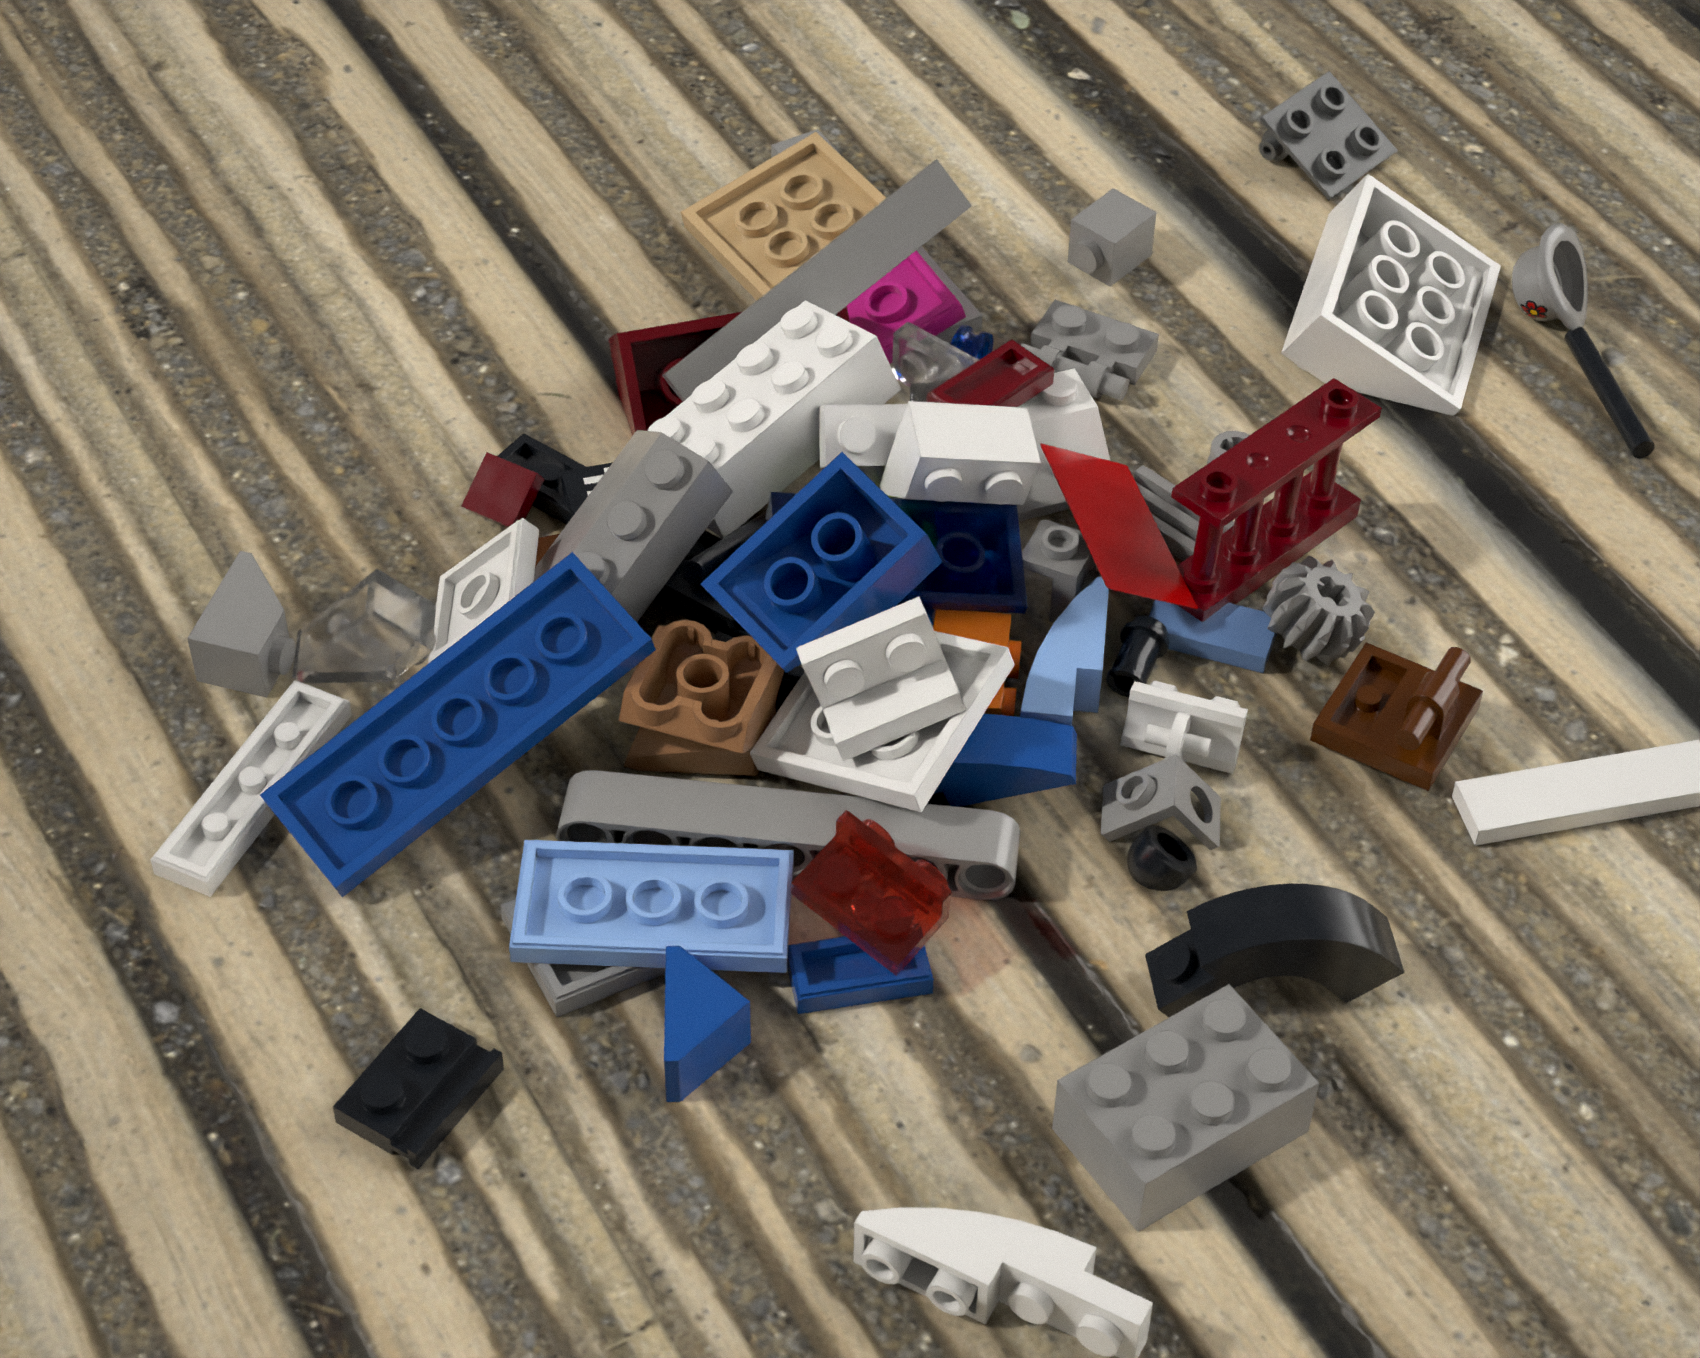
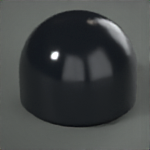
M1146 826L1132 842L1128 851L1127 865L1131 876L1136 882L1148 889L1157 891L1176 889L1187 882L1197 870L1196 859L1190 848L1177 835L1161 826Z

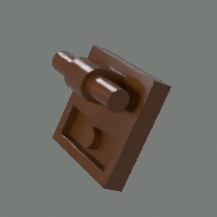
M1366 642L1314 721L1310 741L1429 791L1480 707L1483 690L1460 681L1471 663L1470 655L1462 648L1451 647L1436 670H1432Z

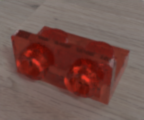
M847 810L836 820L835 836L791 883V894L896 976L949 918L952 891L948 887V882L943 874L929 862L918 859L915 862L896 848L891 835L877 822L871 819L861 821Z

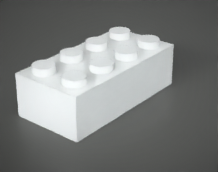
M805 300L798 307L785 313L780 322L756 342L743 348L732 362L710 380L697 386L692 395L673 411L655 421L648 431L662 432L708 460L732 489V494L707 527L710 531L724 538L737 530L820 459L819 406L885 404L901 388L876 335Z

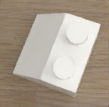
M908 401L883 471L879 488L886 495L902 499L1024 505L1041 464L1028 408Z

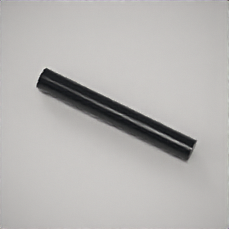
M1583 327L1569 330L1564 338L1566 344L1635 458L1649 456L1654 451L1655 444L1588 333Z
M769 508L687 561L682 567V576L685 581L691 585L702 583L775 515L779 509Z

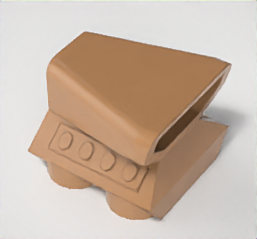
M680 620L672 622L665 627L658 625L651 638L656 650L636 666L623 693L618 721L640 726L628 752L624 767L637 771L756 776L760 770L757 769L750 752L776 715V699L784 670L751 636L734 637L727 642L712 639L710 631L703 624L696 621Z

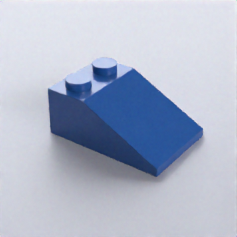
M841 452L711 573L701 585L787 673L801 664L796 650L797 647L895 607L943 561L928 535Z

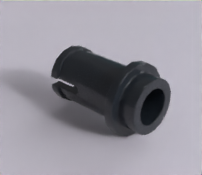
M1138 616L1133 621L1126 623L1120 633L1122 646L1112 669L1108 671L1106 676V682L1114 692L1129 698L1134 681L1147 684L1156 660L1163 657L1169 648L1168 632L1162 622L1150 616Z

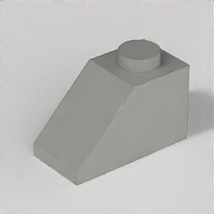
M240 551L187 639L198 682L267 698L279 675H286L292 666L295 656V641L293 638H289L285 611L252 553Z

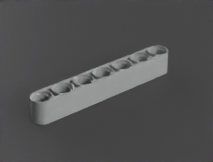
M589 770L576 773L569 780L556 839L557 841L794 850L793 880L979 900H996L1007 896L1014 888L1021 832L1018 823L1012 817L993 810L927 804L922 812L864 797Z

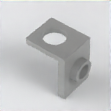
M1173 755L1104 785L1101 835L1111 842L1174 816L1209 850L1220 846L1221 798L1181 758ZM1191 791L1201 802L1205 816L1204 822L1193 809L1190 798Z

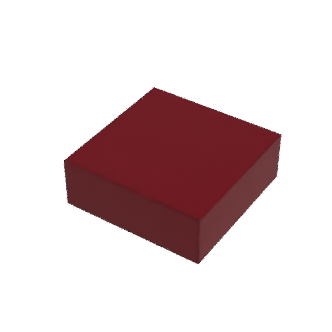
M486 452L461 507L508 528L522 518L526 519L544 478L536 472Z

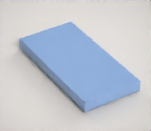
M524 840L509 943L510 961L520 963L665 968L666 946H681L710 970L786 973L794 850Z

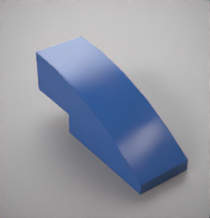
M983 714L933 794L943 792L950 806L961 807L1076 784L1077 733L1074 727L1070 725L1034 718Z

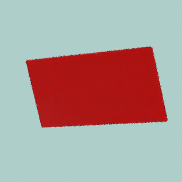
M1041 443L1040 446L1106 587L1119 592L1198 609L1128 466Z

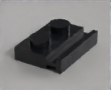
M419 1008L334 1104L335 1121L337 1124L391 1155L395 1152L409 1159V1164L419 1170L504 1070L502 1052L494 1048L488 1051L477 1045V1039Z

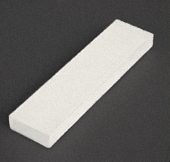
M294 680L150 859L154 874L211 897L275 815L261 798L260 794L339 733L352 716L349 700Z
M1694 740L1456 781L1452 798L1475 846L1700 806V741Z

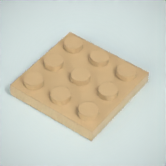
M814 132L680 213L684 227L758 300L886 199V197L817 132Z

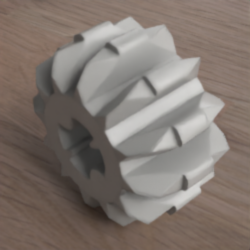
M1310 555L1300 563L1292 562L1287 569L1284 568L1272 582L1274 586L1269 591L1267 600L1262 607L1271 618L1267 629L1281 634L1285 639L1283 648L1293 646L1300 651L1305 662L1316 656L1326 665H1329L1337 658H1345L1349 652L1356 650L1365 639L1364 634L1369 629L1370 620L1375 611L1366 603L1369 591L1353 583V573L1343 574L1338 571L1332 559L1322 565L1316 558Z

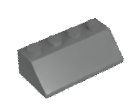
M637 430L535 567L534 581L573 552L628 614L638 622L733 491L713 465L702 456L662 432Z

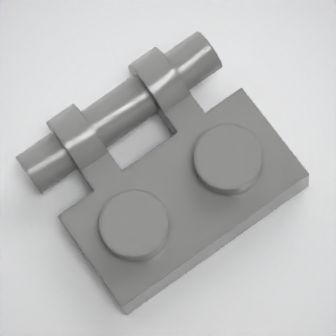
M1054 300L1032 331L1031 346L1024 343L1021 346L1052 366L1054 373L1075 368L1093 398L1100 399L1102 395L1122 401L1128 391L1129 383L1132 385L1137 383L1157 352L1159 334L1075 305Z

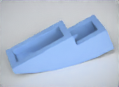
M1097 577L1083 589L1053 623L1037 651L1026 680L1020 717L1072 726L1073 711L1098 713L1109 589L1106 587L1102 577Z

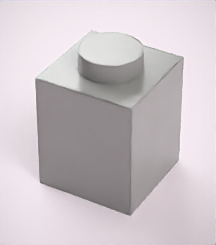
M1114 188L1071 219L1068 263L1111 287L1152 255L1157 212Z

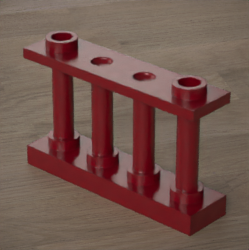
M1333 378L1173 487L1171 498L1200 517L1194 553L1177 565L1198 609L1178 606L1199 621L1204 622L1227 603H1239L1279 574L1284 568L1290 566L1292 562L1297 561L1358 516L1361 498L1335 482L1341 451L1345 441L1380 418L1382 408ZM1313 465V470L1303 477L1304 470ZM1274 492V498L1263 505L1264 498ZM1235 519L1234 526L1223 533L1224 526Z

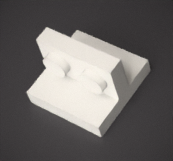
M916 597L796 648L802 667L823 709L833 740L843 761L966 711L962 697L920 597Z

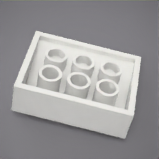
M1367 174L1328 215L1281 354L1293 361L1300 369L1309 372L1325 384L1335 378L1358 393L1454 416L1462 407L1501 265Z

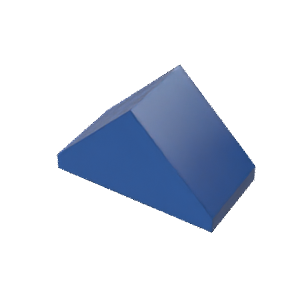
M666 946L664 1027L666 1102H681L751 1043L750 1001L681 946Z

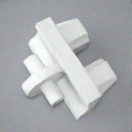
M1134 681L1130 690L1127 717L1120 745L1164 756L1165 759L1177 755L1184 762L1233 774L1237 764L1248 709L1240 708L1238 701L1218 696L1208 700L1180 693L1176 686L1158 681H1153L1150 685Z

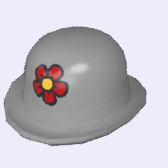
M1558 223L1547 228L1541 236L1539 246L1530 248L1518 258L1513 267L1512 289L1515 300L1524 314L1536 321L1559 319L1569 330L1583 327L1587 317V265L1583 247L1576 233L1563 223Z

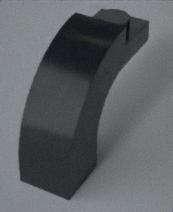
M1275 884L1254 887L1202 903L1186 911L1190 930L1145 954L1158 1010L1167 1017L1175 1015L1228 984L1235 988L1242 984L1268 977H1302L1322 984L1342 1001L1348 1003L1405 973L1389 920L1382 912L1366 900L1352 893L1313 884Z

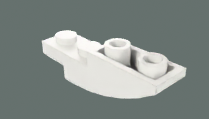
M904 1207L861 1211L854 1222V1263L861 1265L870 1276L882 1283H899L928 1297L937 1308L950 1315H966L986 1324L997 1303L1001 1302L1009 1306L1023 1320L1033 1324L1046 1323L1076 1337L1085 1348L1093 1353L1106 1357L1138 1358L1147 1342L1153 1302L1094 1276L1093 1271L1097 1247L1060 1232L1024 1221L966 1210Z

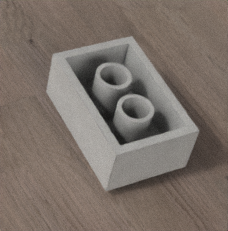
M1228 984L1057 1080L1052 1129L1139 1232L1307 1133L1311 1123L1319 1082L1232 986Z

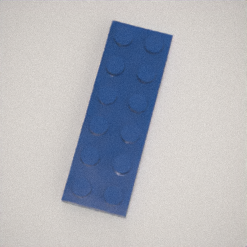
M571 552L266 789L260 796L343 898L656 650L648 634L579 558Z

